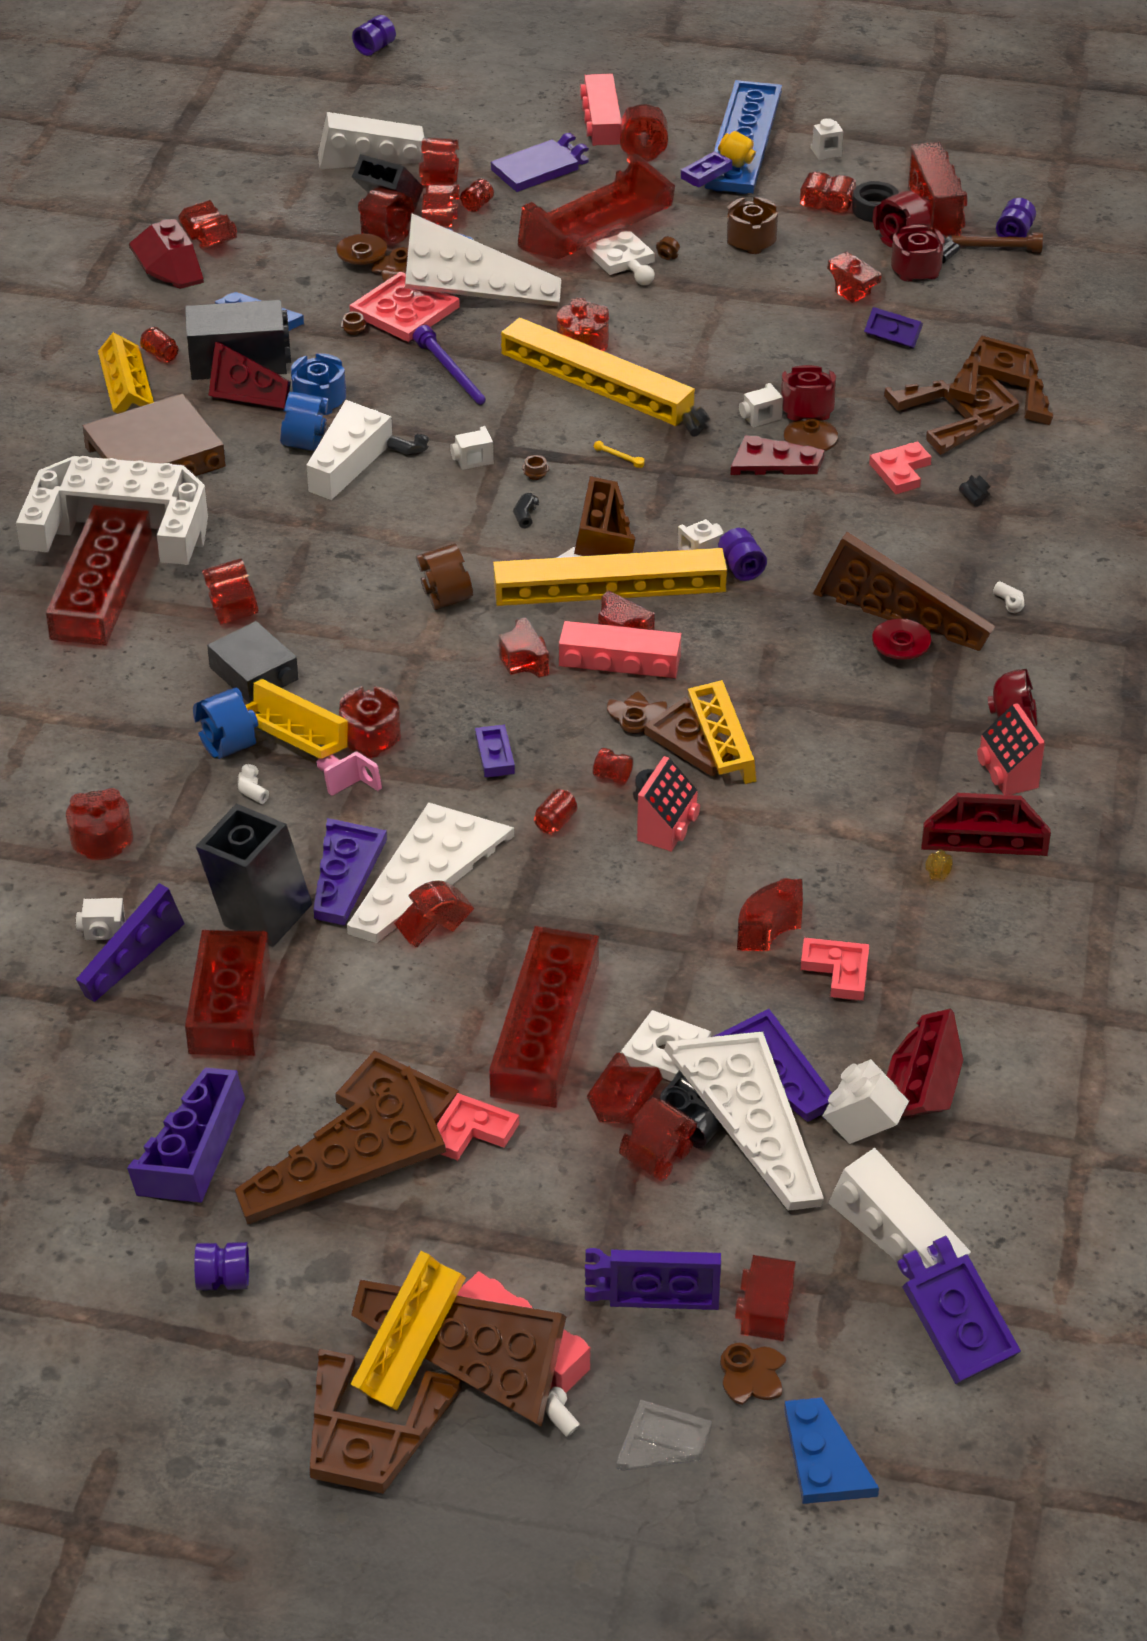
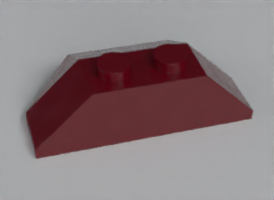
M165 219L159 223L151 224L129 243V248L147 274L162 281L173 283V286L179 289L204 283L194 246L176 219Z
M957 793L923 823L921 850L1048 856L1051 829L1022 796Z
M951 1008L922 1015L916 1022L918 1026L905 1037L892 1055L886 1076L909 1101L901 1117L921 1116L942 1112L951 1108L963 1064L955 1015Z

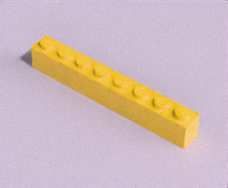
M520 317L501 332V354L674 426H677L682 421L681 416L684 413L690 412V407L694 406L695 388Z
M722 548L493 562L497 606L726 592L727 568Z

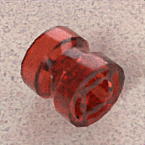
M475 180L470 187L461 192L460 200L462 205L470 212L479 211L484 204L493 198V187L487 180Z
M603 747L595 758L593 775L602 779L608 777L614 783L625 785L631 775L634 759L626 754L616 755L613 750Z

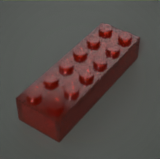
M99 505L93 506L46 611L50 640L107 646L152 539L149 511Z
M534 926L489 1069L491 1098L557 1108L599 965V936Z

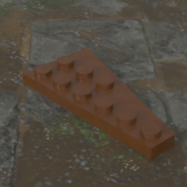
M846 532L842 537L813 592L814 595L820 597L824 594L834 597L837 603L843 605L849 602L861 606L863 612L887 620L908 619L918 622L929 633L931 631L945 635L948 641L977 651L982 649L995 628L987 620L849 532Z
M408 1066L401 1071V1077L391 1084L387 1085L384 1083L375 1090L376 1094L363 1104L356 1103L314 1133V1138L302 1147L297 1145L288 1151L289 1156L275 1166H267L236 1188L235 1193L247 1225L445 1153V1143L411 1067Z

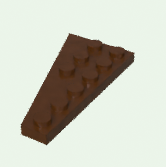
M360 1280L351 1315L379 1331L402 1286ZM456 1296L425 1359L530 1421L542 1426L567 1317L558 1312Z

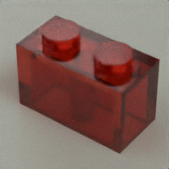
M753 1255L750 1269L744 1268L742 1273L741 1290L746 1291L745 1298L738 1297L735 1319H741V1335L784 1341L794 1288L796 1261Z

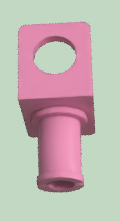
M357 751L342 760H339L333 754L323 759L318 758L317 767L324 771L327 791L332 796L360 780L377 791L382 789L377 764ZM365 766L368 767V769L372 773L373 779L368 775Z

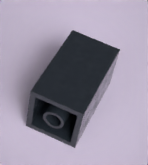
M281 300L185 306L191 380L211 379L215 342L227 346L276 374H287L286 363H291L287 310H282Z
M236 803L196 845L199 858L225 927L274 947L312 906L308 888L286 823Z

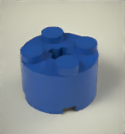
M320 353L316 354V358L307 359V356H303L292 364V392L329 398L327 413L323 415L332 413L334 408L344 402L346 399L345 370L339 358Z
M289 392L284 409L286 411L285 419L282 420L280 443L289 447L315 451L322 440V436H319V434H325L327 419L323 418V414L327 413L329 398Z
M237 687L194 704L195 723L200 721L203 729L198 732L199 737L212 757L218 756V759L256 744L254 728L258 727V720L253 710H247L243 696Z

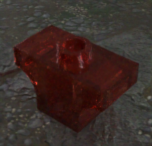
M847 251L828 260L827 269L834 277L835 292L851 303L870 295L871 287L881 283L882 273Z
M608 590L601 596V612L598 614V625L655 630V613Z
M526 617L515 620V628L512 631L499 635V658L510 675L521 672L532 673L538 678L549 675V652L546 649L543 637H538Z

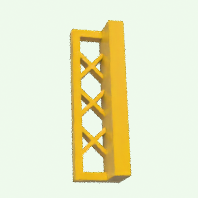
M113 332L98 350L113 412L119 414L125 412L132 403L141 407L154 403L139 346Z
M264 679L254 682V701L245 706L247 710H253L254 713H262L255 714L258 720L257 728L320 759L347 748L348 720Z
M723 680L689 688L688 695L719 775L739 770L744 784L756 782L755 760ZM712 694L713 697L710 703L698 700L697 698ZM714 713L718 715L719 721L716 723L707 720V717ZM718 733L725 734L727 738L725 743L714 739ZM726 753L733 754L735 760L723 763L722 758Z
M420 1251L351 1385L367 1397L397 1411L466 1277L440 1264L431 1255Z

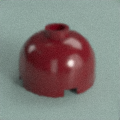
M1027 669L1013 670L999 677L993 686V696H988V706L990 713H996L999 718L1013 704L1018 703L1033 726L1036 727L1038 725L1035 699L1032 696L1031 690H1033V686Z

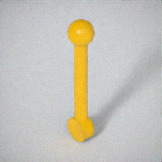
M596 441L593 445L596 451H605L632 462L636 468L644 466V458L642 457L634 458L605 446L602 441Z

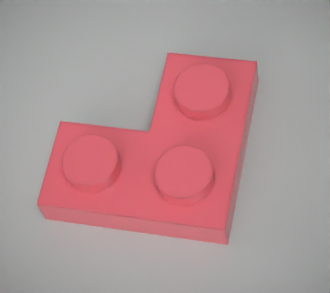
M917 441L870 455L869 464L895 494L920 488L921 478L914 470L931 465V455Z
M804 938L800 970L833 973L830 997L863 1001L869 944Z
M457 1093L437 1123L438 1130L446 1147V1152L441 1155L458 1161L473 1137L505 1148L519 1126V1115Z

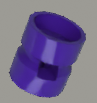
M384 15L373 17L367 23H363L355 28L352 33L356 49L366 56L372 55L392 43L396 37L393 23Z
M1013 198L1008 201L996 223L997 235L999 237H1026L1036 218L1034 205L1024 198Z
M734 528L720 538L718 548L723 549L725 563L728 564L737 579L740 581L753 580L765 570L767 557L748 530L745 528Z
M228 1242L224 1248H220L217 1243H197L194 1259L196 1290H217L220 1284H224L227 1290L248 1289V1242Z

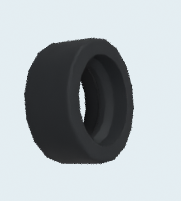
M881 181L861 183L853 191L852 212L856 217L864 221L873 222V211L876 205L880 204L884 199L898 194L899 191L895 186Z

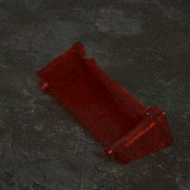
M635 153L627 157L629 165L623 172L621 170L616 171L614 182L547 213L541 207L538 208L533 202L523 205L517 245L523 251L559 260L663 209L669 208L674 200L675 185Z

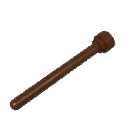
M1033 232L1032 235H1027V237L952 236L953 238L951 239L959 246L1027 248V250H1032V253H1042L1043 248L1042 232Z

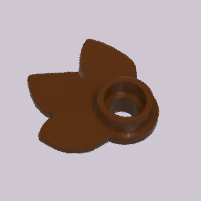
M408 248L394 249L390 255L374 262L372 272L382 273L384 282L400 271L406 274Z
M639 691L632 694L625 702L609 699L607 704L609 715L619 721L623 730L630 733L644 731L645 724L667 709L666 701L649 704Z
M744 1343L729 1345L722 1353L720 1359L721 1369L725 1373L723 1388L731 1400L741 1405L746 1403L751 1395L763 1400L781 1397L782 1384L775 1371L786 1363V1357L770 1347L764 1346L752 1349Z

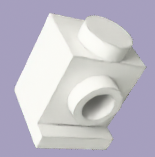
M832 119L821 120L820 124L814 125L811 150L818 160L841 157L843 143L842 128L837 121Z
M771 383L765 384L763 389L744 394V402L739 403L740 415L752 427L781 420L783 397Z
M485 426L480 427V431L455 435V443L450 444V451L453 460L458 461L462 470L494 464L493 441Z
M706 519L688 527L680 525L678 526V549L718 548V542L723 536V530L719 524L715 523L712 525Z
M123 898L84 899L82 912H77L76 914L77 932H84L85 940H110L126 922Z

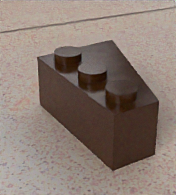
M590 476L574 554L596 556L633 553L635 536L631 534L629 528L630 521L624 512V501L618 482Z

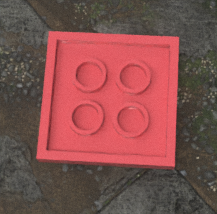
M400 271L349 306L350 312L355 311L363 314L366 322L410 342L413 340L414 331L419 326L428 325L431 327L458 309L459 298L448 293L406 289V274Z

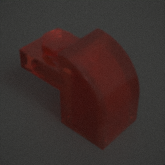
M440 880L430 881L417 887L408 895L413 903L394 924L410 944L418 947L438 924L454 932L474 910V907L461 891L453 885Z

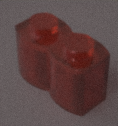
M822 172L808 173L800 189V204L814 209L826 208L833 212H847L852 204L856 180L843 175L831 177Z

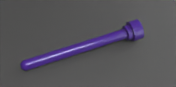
M428 325L419 326L413 334V339L418 346L429 349L478 405L484 404L486 401L485 396L436 342V333Z

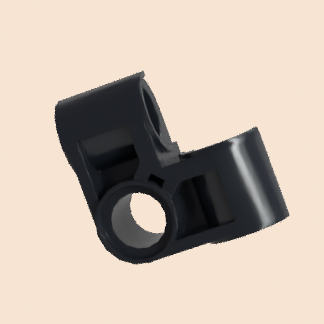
M679 1070L674 1079L660 1094L656 1122L663 1130L678 1136L691 1146L703 1148L720 1130L722 1124Z

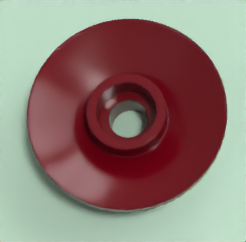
M891 619L882 622L874 629L872 642L874 647L885 656L894 659H913L928 651L931 646V635L918 622L908 619Z

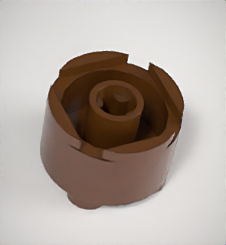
M753 197V201H745V198L733 201L728 207L727 243L745 249L750 254H759L762 252V249L773 245L777 239L778 211H776V205L770 200L761 197Z
M455 543L416 556L419 570L424 572L425 577L420 578L425 594L431 593L429 598L434 610L472 598L473 588L468 571L465 572L462 564L465 561Z

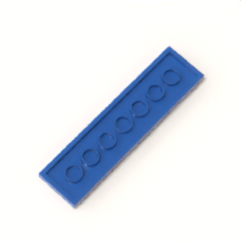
M735 80L714 151L720 154L718 146L724 135L737 131L753 140V150L756 151V154L750 164L745 163L740 168L732 166L731 170L706 183L705 189L733 191L739 194L754 193L780 101L782 85Z

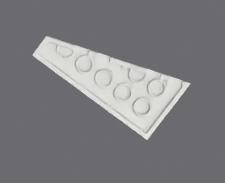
M412 214L405 278L406 289L559 306L561 278Z
M428 803L347 924V933L378 943L404 923L406 915L414 909L419 911L427 905L428 898L435 893L440 895L473 869V864L483 856L489 857L493 854L495 847L503 840L505 842L511 840L514 837V827Z
M763 1032L667 1041L664 1048L665 1052L786 1209L789 1211L821 1207L824 1197Z

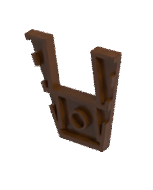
M982 335L971 351L969 358L966 359L961 371L955 377L953 384L950 385L946 397L973 403L976 395L978 374L992 375L995 379L1007 382L1010 385L1026 387L1025 419L1050 425L1054 416L1048 410L1050 403L1048 397L1043 394L1042 389L1044 385L1042 379H1038L1039 369L1032 349Z
M992 375L977 376L976 395L973 403L946 397L949 387L953 383L946 384L943 380L933 381V386L918 388V384L905 385L904 390L892 391V387H887L884 392V397L897 411L945 397L966 418L927 431V442L940 455L1016 413L1019 409V401Z
M319 1349L310 1456V1478L384 1494L462 1389V1380L455 1376L426 1371L405 1426L340 1413L337 1410L354 1370L355 1356Z

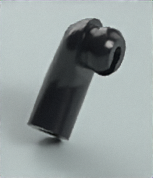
M417 433L414 441H406L392 435L388 440L387 446L405 455L422 453L429 447L427 445L429 437Z
M532 493L522 494L513 508V513L519 526L524 529L530 527L533 523L528 511L536 509L534 504L539 505V498Z

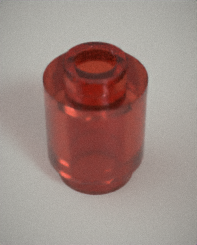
M150 327L141 335V348L158 361L169 363L176 358L179 351L176 341L158 327Z
M562 789L554 790L536 809V815L534 816L536 826L547 834L559 831L578 809L575 797L568 791Z

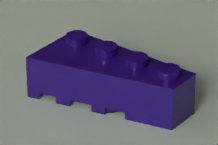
M203 1069L182 1096L181 1106L174 1113L170 1112L163 1121L164 1128L156 1138L151 1137L144 1145L145 1152L140 1159H134L127 1167L136 1196L202 1203L245 1101L237 1070Z

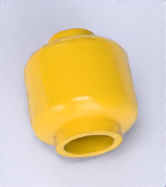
M733 131L730 134L726 133L718 146L720 154L731 159L732 166L736 168L742 167L745 163L750 164L756 154V151L753 150V140L737 131Z

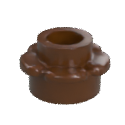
M665 236L656 244L658 255L665 260L676 259L679 255L680 244L674 238Z
M355 311L344 314L343 321H341V328H344V331L350 335L361 333L366 325L363 314Z
M531 455L525 459L522 470L524 475L530 479L539 480L546 476V472H549V465L543 456Z

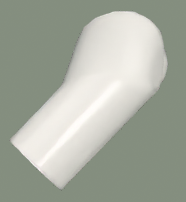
M1001 581L997 582L993 589V594L1005 599L1006 608L1009 612H1020L1025 606L1023 592Z
M251 764L243 765L242 772L238 774L239 791L250 799L264 804L269 797V791L257 785L258 778L256 776L258 775V768Z
M553 1387L550 1389L545 1411L550 1420L568 1437L578 1429L580 1423L564 1406L567 1401V1395L560 1387Z

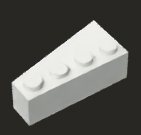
M327 112L318 151L320 169L355 167L360 154L394 164L420 163L425 143L422 126Z
M345 400L307 463L308 491L330 500L337 496L388 448L387 443L392 436L391 416Z
M873 1148L843 1170L828 1203L894 1260L898 1261L903 1258L904 1254L916 1249L925 1268L935 1265L937 1263L929 1255L927 1247L932 1245L934 1240L945 1235L949 1238L958 1258L965 1254L970 1255L971 1251L876 1148Z

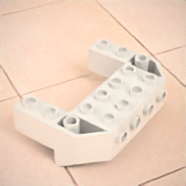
M72 456L38 471L16 521L20 550L48 552L55 534L71 535L76 522L159 529L157 541L160 562L188 565L194 547L204 546L208 519L205 485L183 465Z

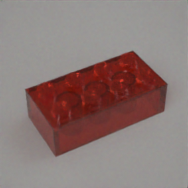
M941 142L911 144L908 189L930 203L929 231L935 233L936 229L944 236H961V229L965 227L963 209L964 206H967L968 198L966 191H963L961 188L960 178H957L955 175L954 165L949 162L948 152L944 151Z
M202 930L185 1023L188 1054L256 1056L270 963L268 932Z

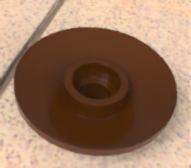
M355 234L342 239L337 244L336 251L339 258L345 262L365 265L382 259L387 253V244L383 239L375 235Z
M805 418L793 421L785 428L784 440L788 443L812 446L827 451L836 445L838 432L833 425L826 421Z

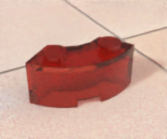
M425 181L424 188H426V193H423L422 218L440 226H453L454 219H458V204H455V200H460V185H457L455 181Z
M211 200L184 208L178 216L191 240L197 239L201 243L199 247L202 249H208L237 238V229L234 222L230 221L227 214H220Z
M783 878L762 887L746 900L741 908L738 919L737 950L769 951L772 941L779 934L788 930L801 929L803 910L802 879Z

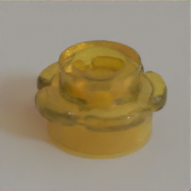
M939 849L936 853H931L925 866L926 871L930 872L929 877L933 880L935 877L943 880L946 879L952 869L953 857L946 854L942 849Z

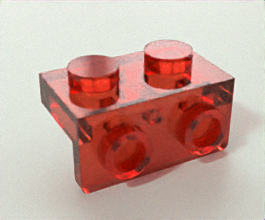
M616 1053L587 1094V1099L599 1122L633 1123L663 1076L658 1067H630L624 1053Z

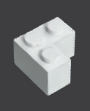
M871 1059L858 1065L851 1064L841 1074L842 1081L838 1088L828 1099L829 1105L823 1117L851 1144L896 1126L909 1101Z

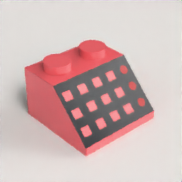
M1018 703L1013 704L982 734L980 748L977 750L978 760L982 766L985 765L990 773L994 785H998L1004 795H1012L1039 788L1045 742Z
M664 756L638 794L637 841L672 852L677 842L684 840L690 822L696 821L700 812V804L697 803V789L668 757Z

